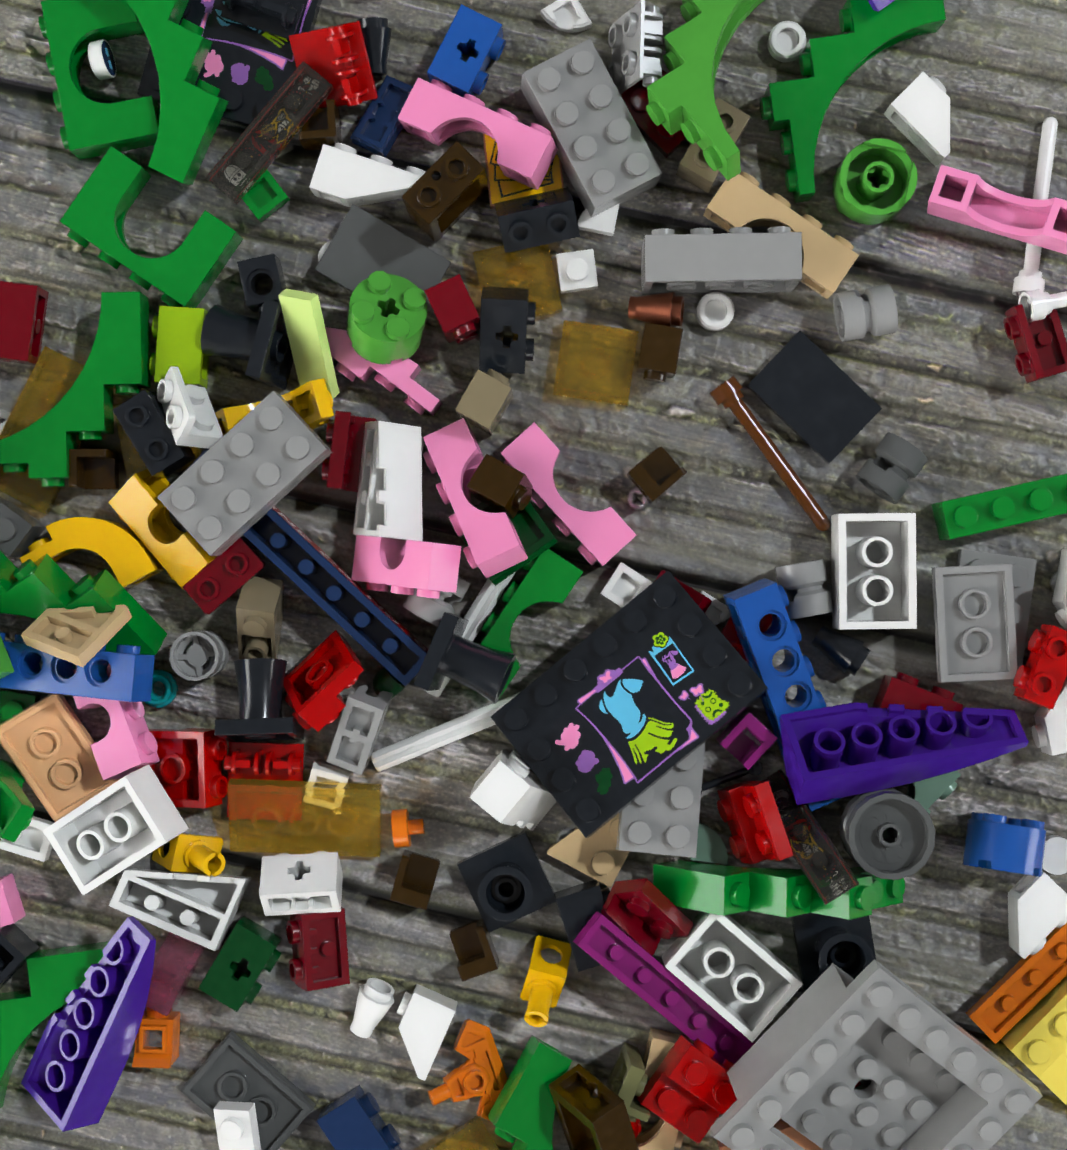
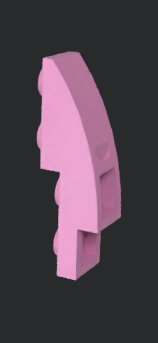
M325 327L331 356L338 362L335 366L338 372L351 382L356 377L366 382L373 371H375L377 375L374 377V380L391 393L395 387L407 396L403 402L415 412L422 415L426 410L434 416L442 403L414 381L422 370L417 363L409 358L403 360V358L391 361V364L383 365L370 362L356 353L346 330Z

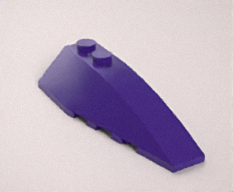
M854 702L780 715L785 772L797 805L910 784L1024 748L1029 743L1015 710L964 708L962 712L945 711L943 706H927L926 710L905 709L904 705L889 704L888 708L868 707L867 703Z
M134 916L126 918L102 950L103 957L98 964H92L84 974L86 979L79 989H74L65 999L67 1004L59 1013H54L48 1021L21 1081L25 1089L62 1132L99 1123L137 1037L149 995L154 968L156 938Z

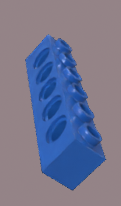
M763 578L727 593L723 597L748 665L769 689L760 698L773 734L778 738L776 742L784 761L780 715L827 706L819 690H815L811 677L815 675L813 666L806 655H802L798 642L802 641L800 630L795 621L790 620L786 610V607L789 606L788 596L782 585H777V582ZM771 614V627L767 631L761 632L759 627L761 619L765 615ZM783 649L785 653L784 661L779 666L773 667L772 659L774 654ZM792 685H796L797 694L795 698L786 702L785 693L787 689ZM841 798L802 805L809 811H814Z
M0 632L15 671L0 679V688L126 702L151 701L155 655L140 654L141 646L117 644L116 651L106 650L105 645L84 667L77 665L76 673L74 674L73 663L27 646L21 634H15L14 641L5 640V633ZM41 658L43 662L42 669H40L39 665ZM108 664L111 666L110 677L107 676Z

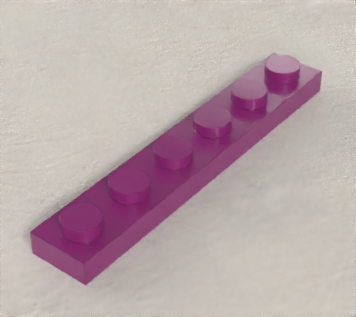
M598 911L594 913L573 942L693 1042L696 1038H699L715 1050L716 1053L713 1058L721 1064L725 1058L735 1064L755 1044V1042L752 1043L687 985Z

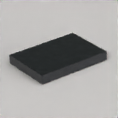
M801 331L746 386L827 464L882 409Z

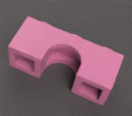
M356 535L351 580L366 582V590L388 592L389 585H391V593L414 595V588H416V596L439 599L440 591L456 593L461 546Z
M108 664L107 676L110 677L111 666ZM73 696L77 709H94L103 706L109 713L111 725L108 734L102 740L90 745L103 781L123 778L148 764L151 766L160 762L157 754V741L147 727L144 718L145 709L142 702Z

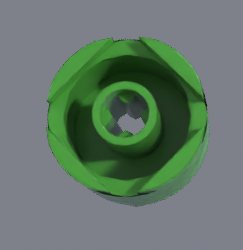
M873 138L859 144L846 155L834 175L833 196L837 210L852 221L860 224L875 225L889 221L907 204L914 194L917 185V168L914 161L912 163L907 155L906 150L895 141ZM871 176L876 178V184L880 185L878 188L873 187L872 182L868 181Z
M375 271L369 275V278L359 283L350 297L346 326L347 335H349L352 347L356 353L370 362L382 365L391 364V361L410 358L421 344L427 317L426 294L411 281L384 271Z

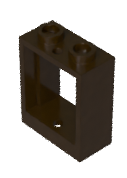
M456 141L402 196L409 217L437 243L488 191L485 168ZM435 172H439L441 174V178L439 180H433L432 174Z
M577 1064L548 1085L570 1150H639L624 1100L580 1064Z

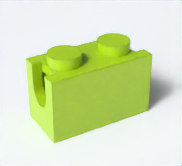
M159 306V314L154 316L152 321L153 338H157L156 353L151 354L149 363L150 374L154 376V382L159 383L161 379L165 378L169 367L175 366L179 367L185 385L193 384L207 389L209 357L205 356L201 349V331L208 313L206 309Z

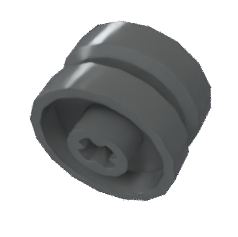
M893 788L856 795L847 803L840 818L839 834L845 851L866 872L880 879L899 880L915 874L928 862L934 849L935 828L930 814L918 801ZM886 828H889L887 830L889 836L886 839H884L882 836L883 831Z

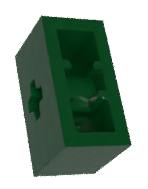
M243 916L234 927L198 989L238 1012L244 1002L251 1005L263 986L257 982L264 969L271 972L282 952L276 949L282 938ZM243 958L249 961L245 972L238 969Z

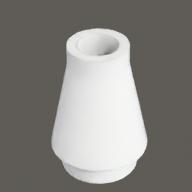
M369 978L365 984L360 986L354 1018L350 1026V1030L355 1035L369 1038L375 1027L393 1005L395 990L389 983L378 978Z

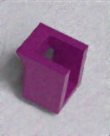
M750 712L743 718L737 716L716 738L748 770L778 739Z

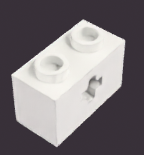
M317 851L310 854L291 855L280 853L275 856H262L259 898L265 916L341 912L343 871L338 852Z

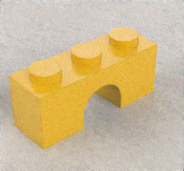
M146 469L133 475L108 503L117 512L119 518L141 540L146 549L164 567L168 575L183 589L187 582L217 556H210L188 531L182 532L174 526L169 510L157 498L171 484L166 478L152 476L149 470Z

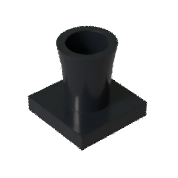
M265 299L260 320L236 313L218 304L214 305L207 313L201 331V349L203 354L207 357H226L249 361L245 375L271 387L286 390L293 364V356L280 303Z
M444 612L414 685L427 691L440 690L446 676L476 691L496 704L509 679L516 660V654L496 650L463 638L462 636L469 620L456 614Z
M251 658L234 661L238 683L239 719L215 720V736L228 742L304 740V728L293 717L282 718L283 684L287 661L272 658Z
M526 830L457 863L489 933L556 902V894ZM503 882H509L513 885L514 890L503 891L499 886Z
M807 913L791 917L801 982L803 983L802 987L804 990H807L832 963L855 979L874 959L876 960L869 916L847 920ZM844 948L841 953L835 955L837 949Z

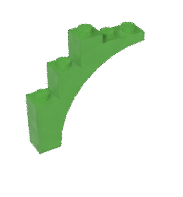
M682 0L680 11L686 23L664 36L666 54L663 55V59L670 72L647 86L649 104L646 105V110L654 124L657 126L662 124L670 135L682 129L686 139L691 144L697 143L703 150V156L709 167L713 171L719 170L729 181L741 173L740 150L726 131L715 104L714 88L716 73L723 52L739 25L765 0Z

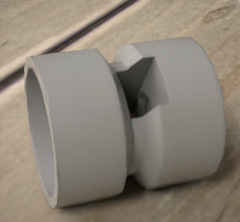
M889 284L868 287L862 295L857 289L834 294V318L838 336L842 342L863 339L867 332H870L874 337L897 332V305L894 292Z
M824 559L775 567L778 585H782L789 599V606L786 607L790 619L833 612L830 590L823 588V583L828 580Z
M458 576L456 593L440 591L439 599L416 596L417 589L414 588V595H408L403 607L438 627L444 612L455 613L452 606L453 603L461 602L471 583Z
M191 631L182 634L174 641L170 649L169 660L172 669L178 676L189 681H199L216 676L225 668L229 659V649L222 636L214 631Z

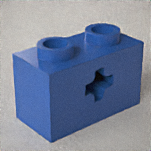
M461 4L427 71L429 82L431 83L432 79L439 80L452 89V93L464 97L465 94L474 96L476 93L480 95L489 78L486 70L491 60L498 61L506 44V40L503 39L502 24ZM471 50L475 52L476 58L469 57L467 62L463 61L462 54L469 55Z

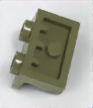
M624 1042L606 1084L610 1090L624 1100L631 1122H636V1119L648 1122L651 1115L649 1109L641 1105L636 1099L642 1094L648 1075L645 1074L644 1063L642 1062L639 1049Z

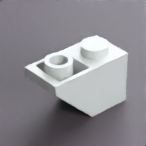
M1043 871L1041 877L1024 875L1008 892L1009 947L1023 959H1026L1029 954L1034 955L1044 947L1047 941L1046 937L1055 927L1060 928L1067 923V893Z

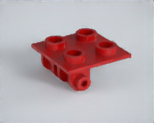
M360 21L289 35L298 75L307 68L299 77L301 85L304 84L303 77L306 76L321 81L322 84L328 87L327 92L329 91V93L319 104L318 102L322 99L319 96L320 93L313 90L310 92L313 96L305 94V96L313 101L308 109H313L317 104L316 108H326V100L334 99L337 106L347 105L349 107L361 104L363 101L378 98ZM308 85L303 87L305 90L310 88Z
M229 742V753L224 758V770H228L227 817L302 819L304 744Z

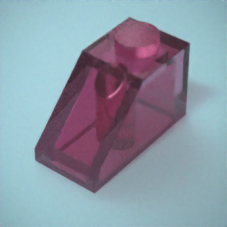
M170 932L154 958V968L146 1006L168 1016L177 1006L206 947Z

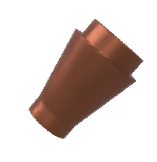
M675 292L639 297L630 296L628 318L652 324L681 327L684 317V296H676Z

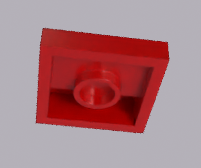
M1042 624L1040 630L1036 629L1030 637L1028 650L1031 652L1026 665H1021L1016 672L1013 686L1016 689L1013 695L1030 704L1053 709L1067 676V630L1054 625Z
M337 630L329 635L284 678L283 686L287 692L284 698L295 710L292 714L293 717L307 731L313 727L319 732L326 724H331L339 717L341 710L346 706L340 692L354 685L359 675L364 671L363 666L346 638Z
M149 729V732L154 735L157 741V754L160 762L150 767L175 807L209 808L223 804L222 798L228 792V780L225 776H222L221 761L227 755L228 746L226 740L215 736V729Z
M743 781L717 791L720 798L717 801V808L722 820L728 822L732 834L729 838L730 847L734 856L737 859L740 858L741 863L756 864L767 859L781 861L794 856L769 781Z
M681 1035L645 1085L640 1097L636 1099L641 1105L697 1144H700L719 1115H723L737 1100L727 1072L734 1063L725 1058L721 1064L713 1058L716 1051L702 1040L696 1038L694 1043Z

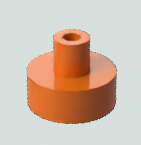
M408 809L391 811L392 837L395 848L410 847L411 835L425 834L424 819L410 820Z

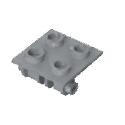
M645 0L639 1L617 19L609 30L608 44L609 47H612V62L609 65L608 72L620 94L640 80H643L642 85L647 87L662 77V58H657L662 56V49L654 46L663 44V38L661 37L663 35V15L659 13L660 8L657 6L645 7Z

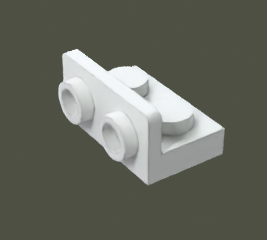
M170 366L165 378L159 381L157 387V399L163 406L167 427L171 429L176 445L210 449L223 437V433L206 388L193 384L185 385L179 367Z

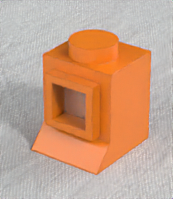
M162 1005L149 1006L144 1010L140 1028L135 1039L132 1067L170 1068L179 1057L180 1012L169 1011L168 1006Z

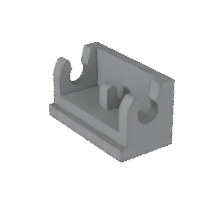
M367 685L359 686L354 695L349 694L326 761L360 775L365 771L374 752L393 693L386 691L380 692L378 697L366 694Z

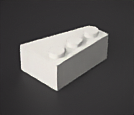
M385 421L365 422L353 535L423 541L422 452L424 441L421 436V427Z
M504 748L475 782L469 797L498 822L511 826L517 824L520 828L526 826L532 831L557 802L540 779L529 770V765L518 751L513 749L511 753H508Z
M137 868L126 869L122 874L109 906L216 951L221 948L252 877L231 875L213 877L212 874L207 876L200 873Z

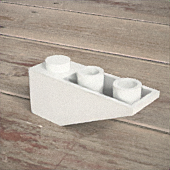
M335 143L334 147L323 144L309 188L316 197L347 207H351L352 204L361 206L402 199V196L426 171L412 166H407L406 170L393 167L391 160L379 155L372 154L370 159L356 155V149L342 143Z

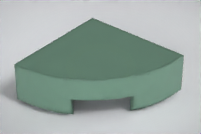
M699 822L696 858L689 857L690 860L728 865L727 849L721 837L708 825Z

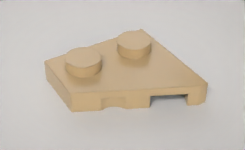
M116 605L114 612L97 613L94 606L78 607L76 609L49 608L21 636L29 647L84 667L132 618V615L126 605Z
M618 813L589 838H585L578 827H576L574 831L556 844H552L548 848L547 854L611 888L630 851L616 850L619 824Z

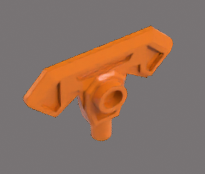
M467 1019L461 1026L453 1049L467 1057L468 1060L443 1077L444 1084L429 1090L428 1096L433 1106L449 1098L454 1103L481 1096L476 1115L489 1120L487 1116L508 1078L490 1028Z

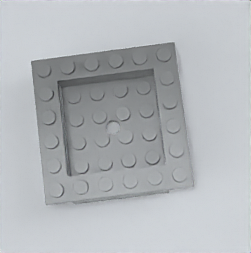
M875 959L855 979L832 963L729 1069L727 1075L737 1100L710 1128L713 1137L731 1150H805L774 1127L780 1119L823 1150H989L1043 1095L1034 1084ZM872 1079L871 1084L867 1088L862 1090L854 1089L860 1080Z

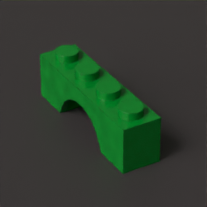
M1067 473L931 504L939 541L1067 513Z
M547 549L524 565L523 569L528 571L521 584L513 581L504 594L502 600L507 605L500 616L493 612L481 629L486 634L481 645L513 653L510 636L512 626L518 615L527 607L539 602L563 604L583 571L550 549ZM517 659L503 692L521 666Z

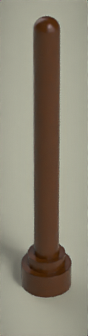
M733 375L709 394L717 405L722 404L725 409L728 407L731 409L817 529L822 532L829 530L831 527L830 519L741 399L744 395L740 389L743 387Z

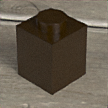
M645 323L636 370L637 373L644 374V380L665 383L666 377L674 378L683 333L682 328Z
M488 454L485 455L467 484V488L477 500L500 512H506L507 516L513 519L519 510H523L528 505L532 496L531 489L533 488L524 473Z

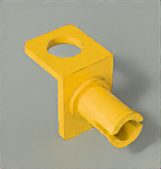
M182 833L169 841L170 846L166 856L163 851L164 845L153 851L152 855L153 861L169 871L200 873L207 876L212 874L213 877L221 874L226 864V860L221 854L223 839L218 836Z
M540 935L536 936L529 969L520 994L522 1000L528 1001L524 1020L531 1026H546L549 1020L550 1007L555 1008L557 1006L567 976L572 951L570 943ZM547 948L554 949L560 953L561 961L555 964L548 963L542 958L541 951Z

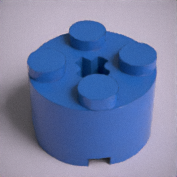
M971 813V819L967 821L962 865L1042 876L1046 840L1045 822L1008 818V824H1006L1007 816Z

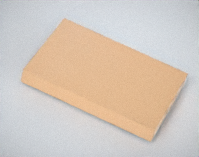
M51 693L0 724L1 746L54 822L120 780L119 778L103 781L90 746L95 741L62 694Z

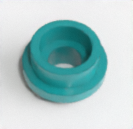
M164 670L153 671L151 701H146V704L160 708L174 701L178 693V684L171 673ZM157 681L165 685V693L163 695H157L154 692V684Z

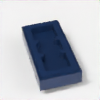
M387 75L377 91L378 98L371 101L350 137L352 143L386 158L403 129L398 116L413 86Z

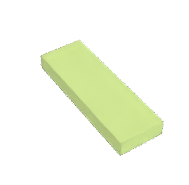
M286 288L278 296L299 385L302 386L311 380L324 378L327 390L331 393L332 399H334L340 392L319 296L315 293Z

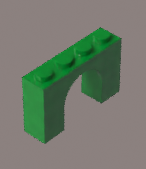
M126 0L41 1L43 15L38 18L39 26L43 37L48 39L50 52L46 53V62L50 74L56 78L57 89L53 90V99L58 112H62L65 126L60 127V135L65 149H69L77 158L82 160L105 155L111 146L122 152L155 145L161 106L152 95L116 103H99L85 97L80 84V70L88 54L87 49L90 42L102 39L109 41L145 33L138 17Z
M111 146L60 220L61 223L70 228L67 236L84 248H87L91 243L102 250L98 257L116 270L121 264L132 271L129 278L147 291L152 285L162 291L163 295L160 300L167 305L197 308L243 238L234 229L205 210L184 242L174 252L159 258H145L134 254L125 239L124 222L128 210L151 178V175L143 167Z

